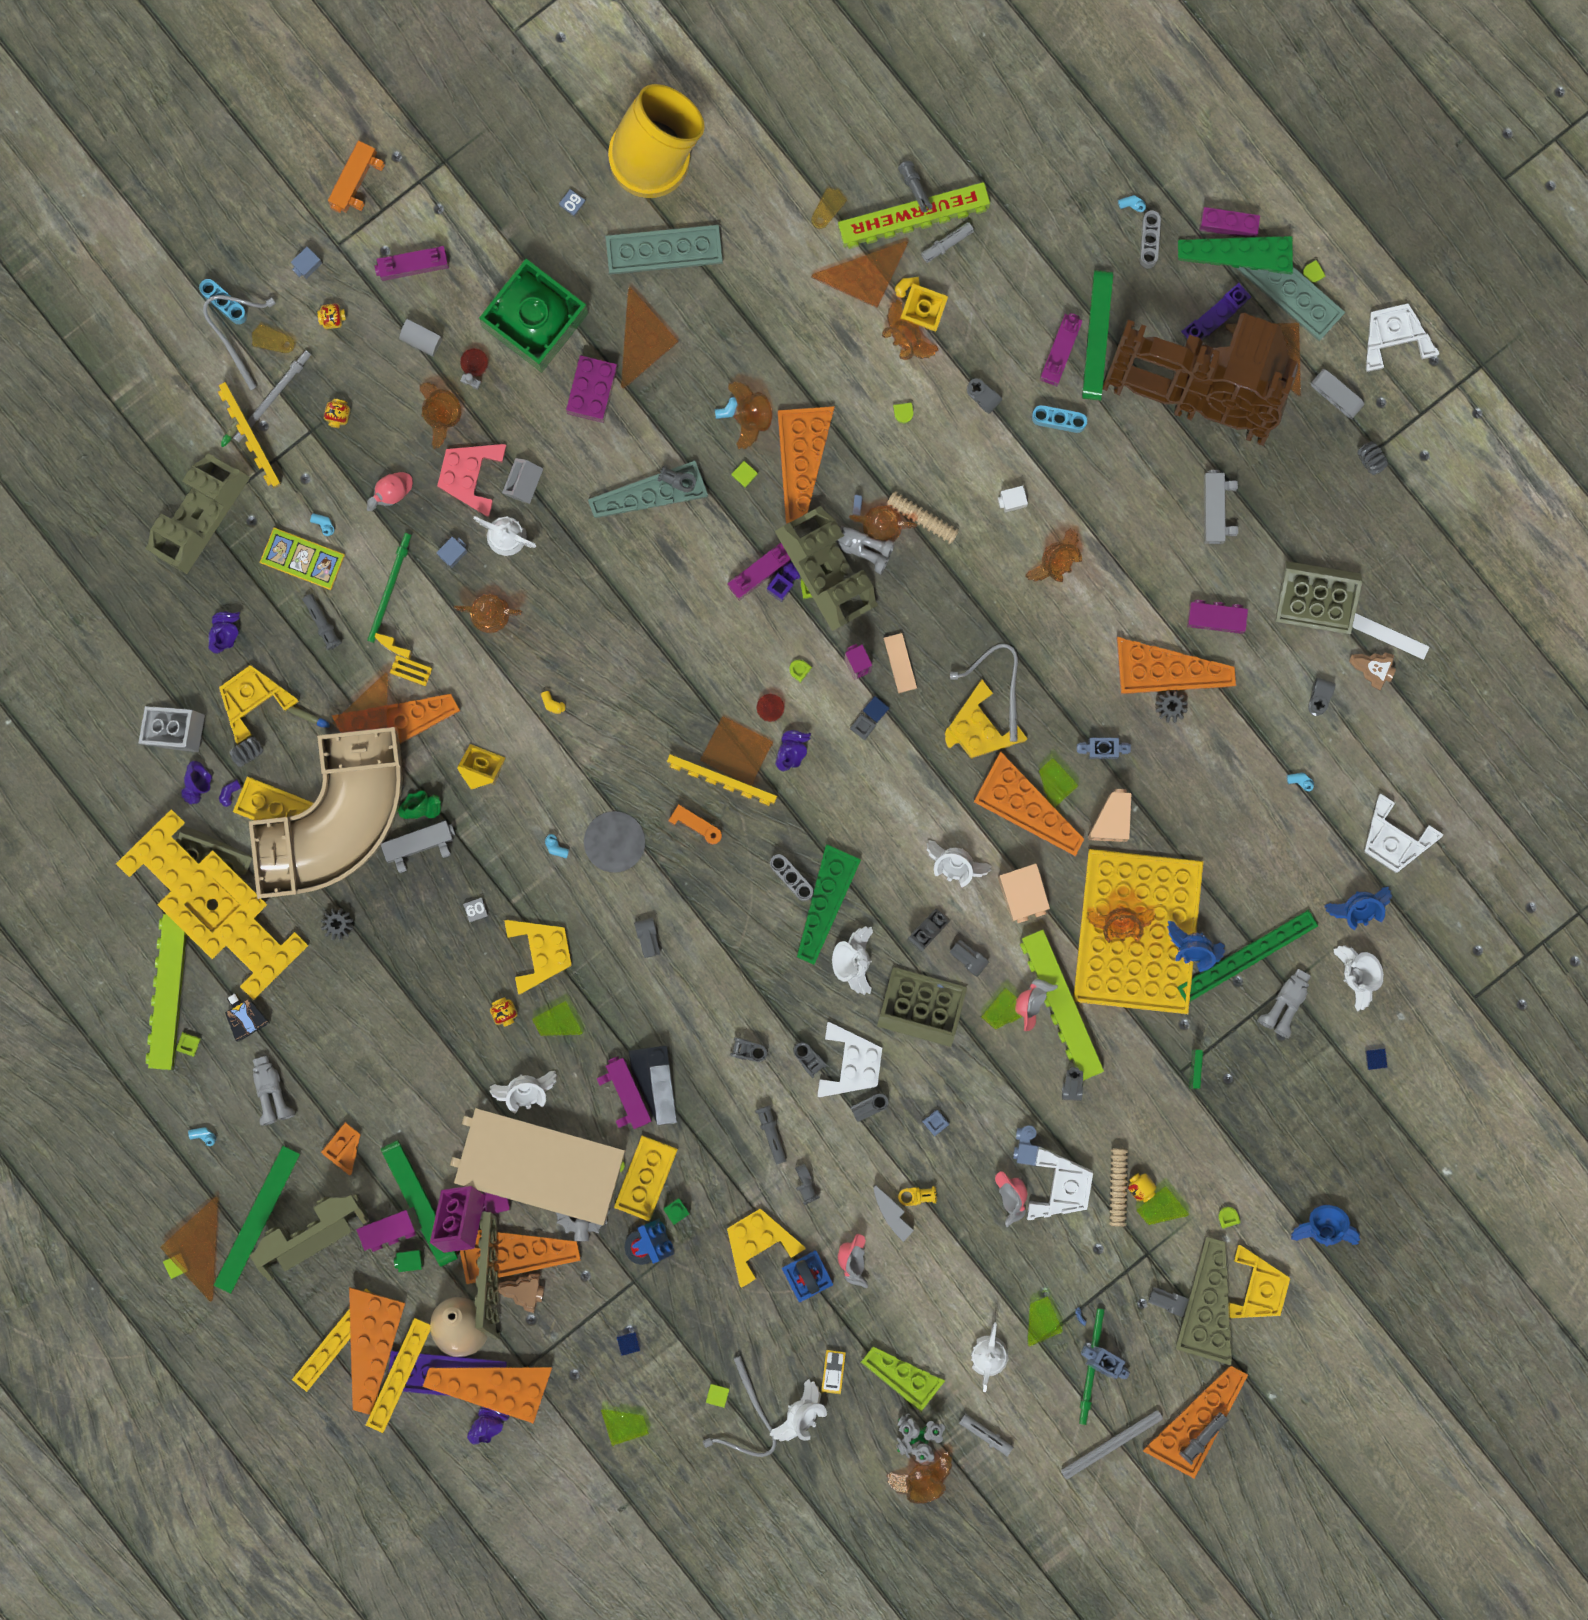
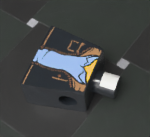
M237 993L227 998L232 1009L225 1012L236 1042L242 1041L270 1024L269 1020L251 999L242 1002Z

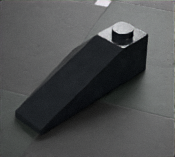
M667 1046L629 1051L631 1071L657 1125L677 1123Z

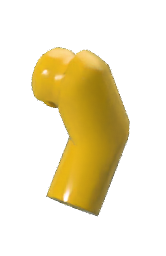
M919 277L901 279L895 287L896 296L899 298L905 297L907 289L912 284L920 286Z
M550 691L541 693L546 710L554 714H560L565 711V704L552 700Z

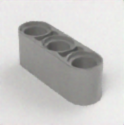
M1153 210L1148 211L1144 215L1141 230L1139 260L1141 266L1147 269L1154 267L1159 252L1161 218L1159 213ZM1152 217L1156 220V224L1150 225L1146 219ZM1152 236L1155 242L1148 243L1145 237ZM1149 254L1153 256L1154 260L1147 262L1144 256Z
M1322 369L1310 383L1318 393L1350 419H1353L1365 405L1361 398L1325 369Z
M780 854L773 856L770 866L775 874L799 900H810L813 895L811 885L786 857ZM782 859L784 866L781 869L775 868L773 865L774 860ZM787 874H796V882L789 883L786 880ZM807 887L810 890L809 896L801 897L799 894L800 888Z

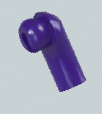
M238 780L222 788L219 802L224 807L231 805L232 801L230 798L232 793L242 788Z

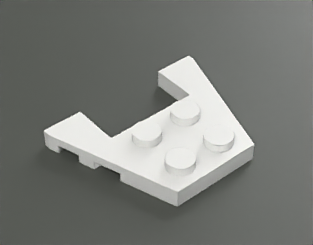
M1409 304L1370 313L1366 372L1384 368L1380 349L1417 341L1421 359L1439 355V351L1434 347L1429 335L1422 328L1420 321Z
M1379 794L1364 853L1397 873L1442 838L1443 834L1428 825L1418 841L1414 840L1385 821L1386 816L1395 803L1384 795Z
M827 1022L825 1040L845 1042L840 1082L820 1080L818 1097L877 1087L882 1048L837 1025Z
M1038 1147L1036 1166L1055 1168L1049 1203L1029 1201L1027 1220H1034V1218L1042 1216L1044 1218L1050 1217L1058 1213L1066 1214L1087 1210L1093 1171L1042 1147Z

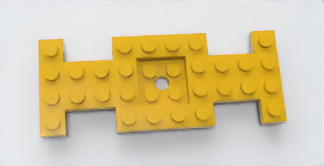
M171 809L116 865L130 877L144 864L170 890L157 905L211 959L227 946L253 972L240 985V988L254 1000L308 945L295 932L280 945L254 919L267 904L261 898L257 899V894L213 850L198 864L171 837L185 823ZM215 899L218 902V907L215 910L208 909L206 905L208 900Z

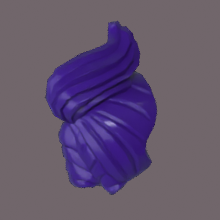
M223 611L216 613L212 617L213 626L210 629L208 638L210 651L218 654L223 652L224 649L234 646V641L239 632L232 623L240 618V612L230 613Z
M790 730L782 735V745L778 750L775 762L780 771L784 772L791 767L795 768L801 765V761L807 754L806 746L802 743L811 739L810 732L802 733Z
M191 761L187 766L184 776L185 787L181 792L184 801L191 805L199 803L200 799H202L201 794L208 792L211 788L212 776L202 763L198 761Z
M482 1407L478 1413L479 1418L471 1426L472 1428L469 1430L467 1438L473 1445L481 1442L490 1443L491 1438L502 1431L503 1423L500 1421L509 1420V1415Z

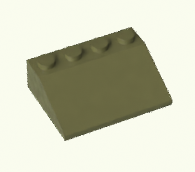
M1286 561L1275 622L1351 634L1362 585V575L1360 573Z
M893 967L877 1027L951 1047L967 987Z

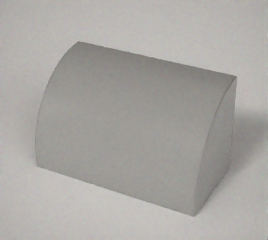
M406 319L399 337L401 341L434 357L442 342L441 336L409 319Z
M516 458L502 494L530 504L543 468L527 460Z

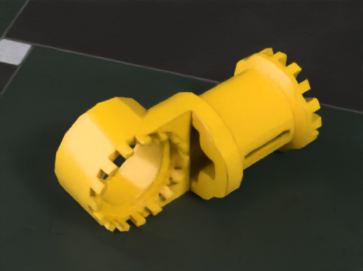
M932 1186V1188L919 1189V1187L902 1189L898 1194V1201L903 1206L920 1205L924 1202H933L935 1204L937 1203V1196H935L936 1188ZM902 1193H911L912 1200L909 1203L903 1202L901 1199Z

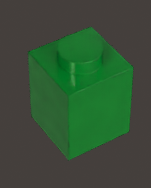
M680 1198L663 1209L673 1225L690 1214Z
M421 1250L396 1253L397 1257H394V1267L398 1269V1272L423 1269Z

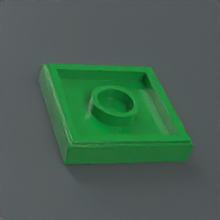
M1192 1050L1189 1089L1201 1088L1202 1050Z

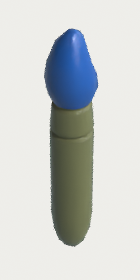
M294 706L288 709L290 713L317 724L319 727L330 728V724L325 719L318 718Z

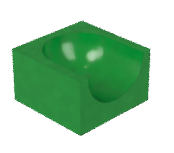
M525 259L485 309L479 320L483 329L542 373L586 318L588 310L584 302L529 260Z

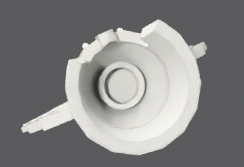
M474 516L476 522L488 529V544L497 554L509 556L519 552L523 546L536 547L534 543L526 540V529L522 528L519 525V521H516L514 518L506 516L496 519L493 523H489Z
M929 840V843H927L929 856L936 861L934 864L935 876L943 873L948 877V881H952V879L959 880L961 887H964L971 881L972 876L982 877L991 871L989 869L991 865L973 862L972 857L963 848L944 850L935 841Z
M867 926L853 932L848 943L845 941L839 942L832 956V966L837 978L843 982L848 981L852 990L863 995L866 992L870 994L872 989L865 977V972L872 962L866 951V944L873 930L872 927L867 928Z
M1346 945L1338 946V948H1334V954L1345 965L1343 981L1355 990L1356 1010H1364L1366 1007H1369L1372 1001V991L1379 989L1383 983L1384 974L1382 966L1373 954L1362 952L1358 955L1352 947L1349 948Z
M549 1071L538 1079L528 1075H520L514 1078L508 1086L496 1084L490 1086V1093L497 1100L506 1101L507 1107L513 1113L517 1112L519 1106H526L527 1109H530L532 1104L537 1103L543 1107L546 1102L545 1092L551 1089L556 1082V1071Z
M996 1322L993 1324L990 1336H982L976 1339L977 1345L973 1347L974 1350L971 1352V1361L974 1363L972 1369L978 1374L984 1375L983 1392H986L989 1376L1000 1373L1008 1362L1006 1345L999 1338L995 1337Z
M808 1379L804 1383L803 1397L800 1401L788 1406L787 1420L781 1426L771 1430L770 1436H774V1439L789 1441L798 1436L801 1440H810L811 1436L805 1430L810 1426H816L814 1422L816 1414L818 1417L827 1416L826 1408L824 1405L819 1404L821 1393L814 1381L811 1382Z

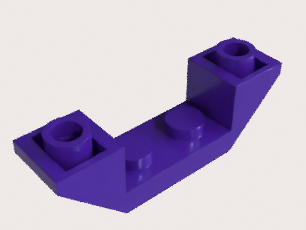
M1238 283L1217 304L1198 320L1195 319L1181 333L1187 339L1190 334L1204 340L1233 316L1251 296Z

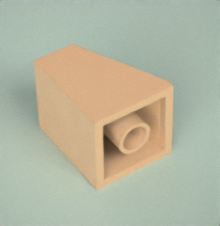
M1115 789L1108 796L1088 835V840L1127 842L1129 840L1131 793H1127L1126 789Z
M1037 864L998 877L1012 922L1017 920L1019 924L1028 921V916L1035 914L1037 918L1047 914L1046 910H1049L1050 907Z

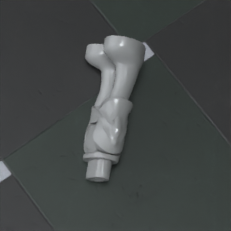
M841 526L840 529L844 537L836 541L840 550L873 562L875 564V572L881 575L889 561V556L894 549L895 542L891 540L879 541L868 537V534ZM864 545L878 550L881 554L865 549Z
M1297 969L1294 976L1291 975L1283 985L1279 995L1276 997L1277 1001L1268 1014L1261 1015L1257 1022L1269 1029H1273L1286 1004L1288 1008L1274 1031L1282 1037L1289 1039L1292 1033L1290 1028L1291 1021L1300 1004L1306 999L1308 994L1307 987L1309 986L1308 981L1311 976Z
M268 1056L254 1059V1084L257 1097H260L263 1112L259 1119L260 1126L277 1122L268 1093L273 1095L278 1120H286L296 1116L295 1111L287 1107L284 1102L279 1084V1074L274 1069L272 1063H269Z

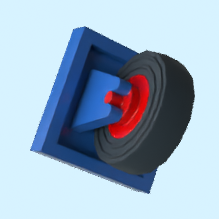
M660 1218L638 1227V1230L631 1233L625 1241V1253L629 1260L635 1264L644 1265L650 1262L654 1264L675 1254L673 1244L668 1239L666 1228L660 1221Z
M816 1250L782 1267L799 1303L833 1286Z

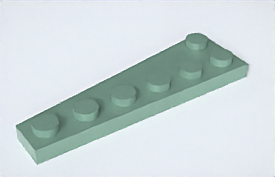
M696 461L671 469L676 473L692 474L696 479L693 491L683 492L673 488L671 484L664 481L659 482L657 480L660 474L588 499L594 518L708 497ZM690 479L682 481L684 487H690L693 484Z

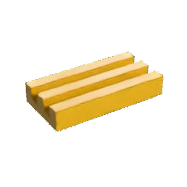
M396 655L390 670L392 675L425 687L432 672V668ZM399 661L423 669L427 673L424 674L398 663ZM396 668L421 676L425 679L424 681H421L419 679L402 674L400 672H397Z

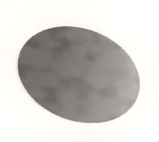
M612 811L599 815L589 824L584 836V848L589 860L599 869L613 873L622 872L633 867L641 858L645 848V836L642 827L633 817L623 812Z

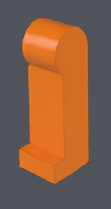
M679 804L668 820L674 826L677 821L681 822L705 837L708 844H718L722 838L718 828Z

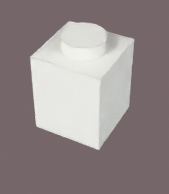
M1023 486L1001 491L1000 497H998L1000 509L1004 508V512H1009L1027 507L1028 502Z

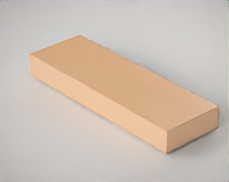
M902 633L883 638L898 694L917 689Z

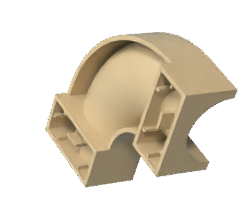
M397 727L317 736L323 784L315 803L303 813L295 816L249 821L257 899L311 892L330 886L356 872L378 851L394 824L402 796L403 773Z

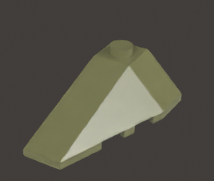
M183 825L174 836V840L198 864L213 850L236 874L245 875L252 860V856Z

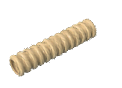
M893 492L887 502L888 507L892 506L893 510L897 509L898 513L902 512L903 516L906 515L908 519H913V522H918L917 525L921 524L923 525L922 528H928L927 531H933L934 535L937 534L939 538L942 537L944 541L947 540L948 544L954 541L959 529H953L954 526H948L947 522L943 523L942 519L939 520L937 516L934 517L932 513L929 514L928 510L924 511L923 507L919 508L917 507L918 504L914 505L912 504L913 501L909 502L908 498L904 499L903 495L900 494L899 496L898 492Z
M1113 1148L1111 1149V1152H1113L1111 1156L1113 1162H1111L1112 1168H1110L1112 1174H1110L1112 1180H1110L1112 1186H1110V1189H1112V1192H1110V1195H1112L1110 1207L1112 1209L1110 1210L1111 1216H1109V1219H1111V1222H1109V1225L1125 1227L1127 1225L1125 1223V1219H1127L1125 1217V1213H1127L1125 1207H1127V1204H1125V1201H1127L1125 1189H1127L1126 1183H1128L1126 1177H1128V1174H1126V1171H1128V1168H1126V1165H1128V1162H1126L1128 1150Z

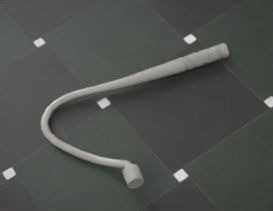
M212 296L204 303L203 312L205 319L225 344L251 391L257 388L255 382L230 342L209 318L207 306L215 299L231 300L258 308H265L267 306L270 308L276 302L273 297L266 300L265 304H258L230 296Z
M998 644L982 655L966 672L961 674L950 672V680H957L971 673L994 650L1008 648L1014 656L1009 707L1010 742H1017L1015 687L1018 656L1012 646Z
M741 1356L736 1357L734 1362L757 1413L771 1433L772 1427L758 1403ZM772 1436L773 1445L771 1449L765 1453L752 1452L717 1438H708L702 1441L705 1448L717 1442L756 1457L768 1456L776 1448L774 1436Z

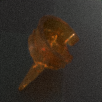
M896 299V302H892L891 307L888 308L887 319L889 327L883 330L882 337L888 338L892 334L895 340L893 345H899L905 349L901 350L900 359L908 360L912 356L920 359H929L930 356H935V352L939 351L937 346L928 344L921 338L919 325L900 319L903 312L902 302Z
M424 382L423 385H419L420 392L426 399L422 405L421 415L433 429L432 446L433 449L440 448L444 443L447 427L455 426L460 421L462 415L461 405L457 397L450 391L437 389L434 384Z
M742 382L729 383L728 390L733 393L737 400L733 417L741 426L740 438L736 445L738 449H746L757 441L759 431L764 432L770 427L772 421L771 406L763 393H753L749 386L744 385Z
M876 506L870 509L865 516H849L854 522L863 523V531L865 534H868V537L872 536L879 541H887L890 538L895 541L902 529L917 527V523L902 522L899 514L888 506Z
M1070 528L1065 532L1062 542L1052 543L1046 547L1042 557V564L1032 571H1028L1025 577L1028 580L1042 581L1051 576L1055 581L1063 582L1062 574L1072 571L1070 567L1073 561L1082 562V554L1079 548L1076 547L1079 542L1076 531Z
M484 594L477 598L471 607L454 606V609L460 612L470 613L473 625L485 633H495L503 629L508 623L509 616L522 614L521 610L509 609L505 600H501L497 595L494 596L492 594Z
M1121 906L1110 911L1108 915L1098 914L1093 911L1087 912V919L1094 927L1104 929V938L1108 943L1114 937L1120 938V941L1123 942L1125 938L1130 936L1138 942L1143 935V927L1151 925L1156 914L1153 909H1147L1137 914L1132 909Z
M950 1452L943 1453L942 1457L931 1466L917 1464L907 1475H897L891 1472L887 1475L889 1478L887 1482L896 1493L906 1494L907 1500L911 1503L931 1502L943 1495L946 1490L943 1481L950 1474L953 1466L951 1464L952 1457H949Z

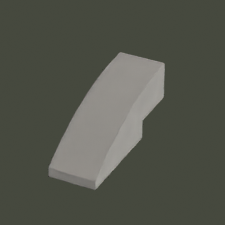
M875 1185L873 1187L875 1198L884 1219L893 1232L904 1242L914 1231L900 1218L905 1211Z

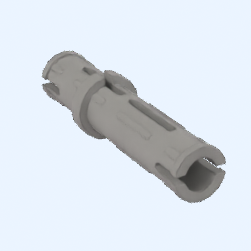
M966 222L960 228L940 241H935L934 245L921 252L922 258L926 263H929L940 254H945V251L972 234L974 232L973 227L969 222Z
M966 1413L959 1422V1424L987 1442L989 1447L996 1448L1006 1457L1012 1451L1014 1446L1000 1438L998 1433L994 1434Z

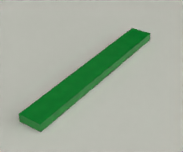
M1309 910L1305 911L1215 964L1210 969L1193 977L1189 1002L1318 927ZM1187 982L1177 987L1185 1001L1186 994L1183 988L1187 986Z
M282 1146L213 1286L232 1294L250 1258L249 1255L252 1254L301 1155L300 1153Z

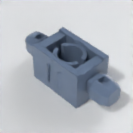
M1090 738L1089 744H1086V742L1077 744V753L1086 754V752H1089V759H1118L1119 753L1128 754L1131 752V744H1119V738ZM1095 743H1098L1096 748L1100 744H1106L1108 748H1111V743H1113V754H1109L1112 749H1109L1107 753H1101L1097 749V754H1095Z
M1083 1347L1081 1354L1088 1359L1087 1365L1110 1378H1128L1130 1371L1123 1366L1125 1361L1103 1348ZM1107 1358L1108 1364H1110V1366L1104 1367V1362L1101 1361V1359Z

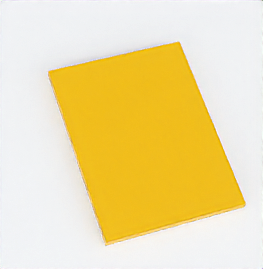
M1088 850L1073 996L1074 1002L1188 1014L1194 961L1186 964L1183 957L1180 961H1175L1179 948L1171 941L1172 938L1168 934L1167 926L1169 925L1168 921H1174L1188 935L1197 932L1204 861ZM1187 982V986L1183 988V991L1186 994V1001L1177 988Z

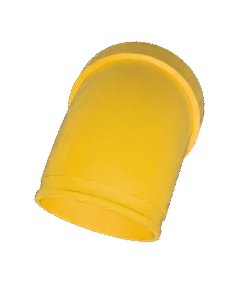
M660 84L645 86L640 91L613 134L608 151L611 172L617 183L624 190L638 197L657 198L674 191L683 182L690 166V151L701 138L705 129L703 117L690 99L681 92ZM652 121L668 126L679 138L665 133Z

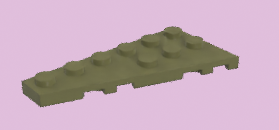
M483 1212V1218L480 1220L482 1236L479 1238V1248L481 1251L480 1257L477 1259L479 1276L476 1277L478 1294L475 1296V1306L477 1307L475 1328L491 1339H500V1332H496V1323L499 1322V1315L497 1309H495V1305L499 1303L498 1271L494 1270V1262L498 1261V1255L493 1243L497 1242L496 1216L491 1212Z
M1206 1237L1176 1349L1232 1365L1227 1245L1224 1241Z

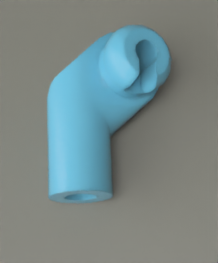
M1135 195L1118 200L1120 209L1129 206L1138 212H1143L1146 209V203Z
M732 397L725 408L715 409L716 419L733 417L740 407L739 400L736 397Z
M312 513L310 522L319 524L323 535H332L334 533V526L330 518Z
M1305 773L1287 775L1288 784L1298 783L1305 791L1313 790L1314 782Z
M549 834L545 839V845L549 853L567 859L569 849L560 847L556 836Z
M206 1127L188 1130L190 1140L201 1138L207 1146L214 1145L216 1141L215 1134Z

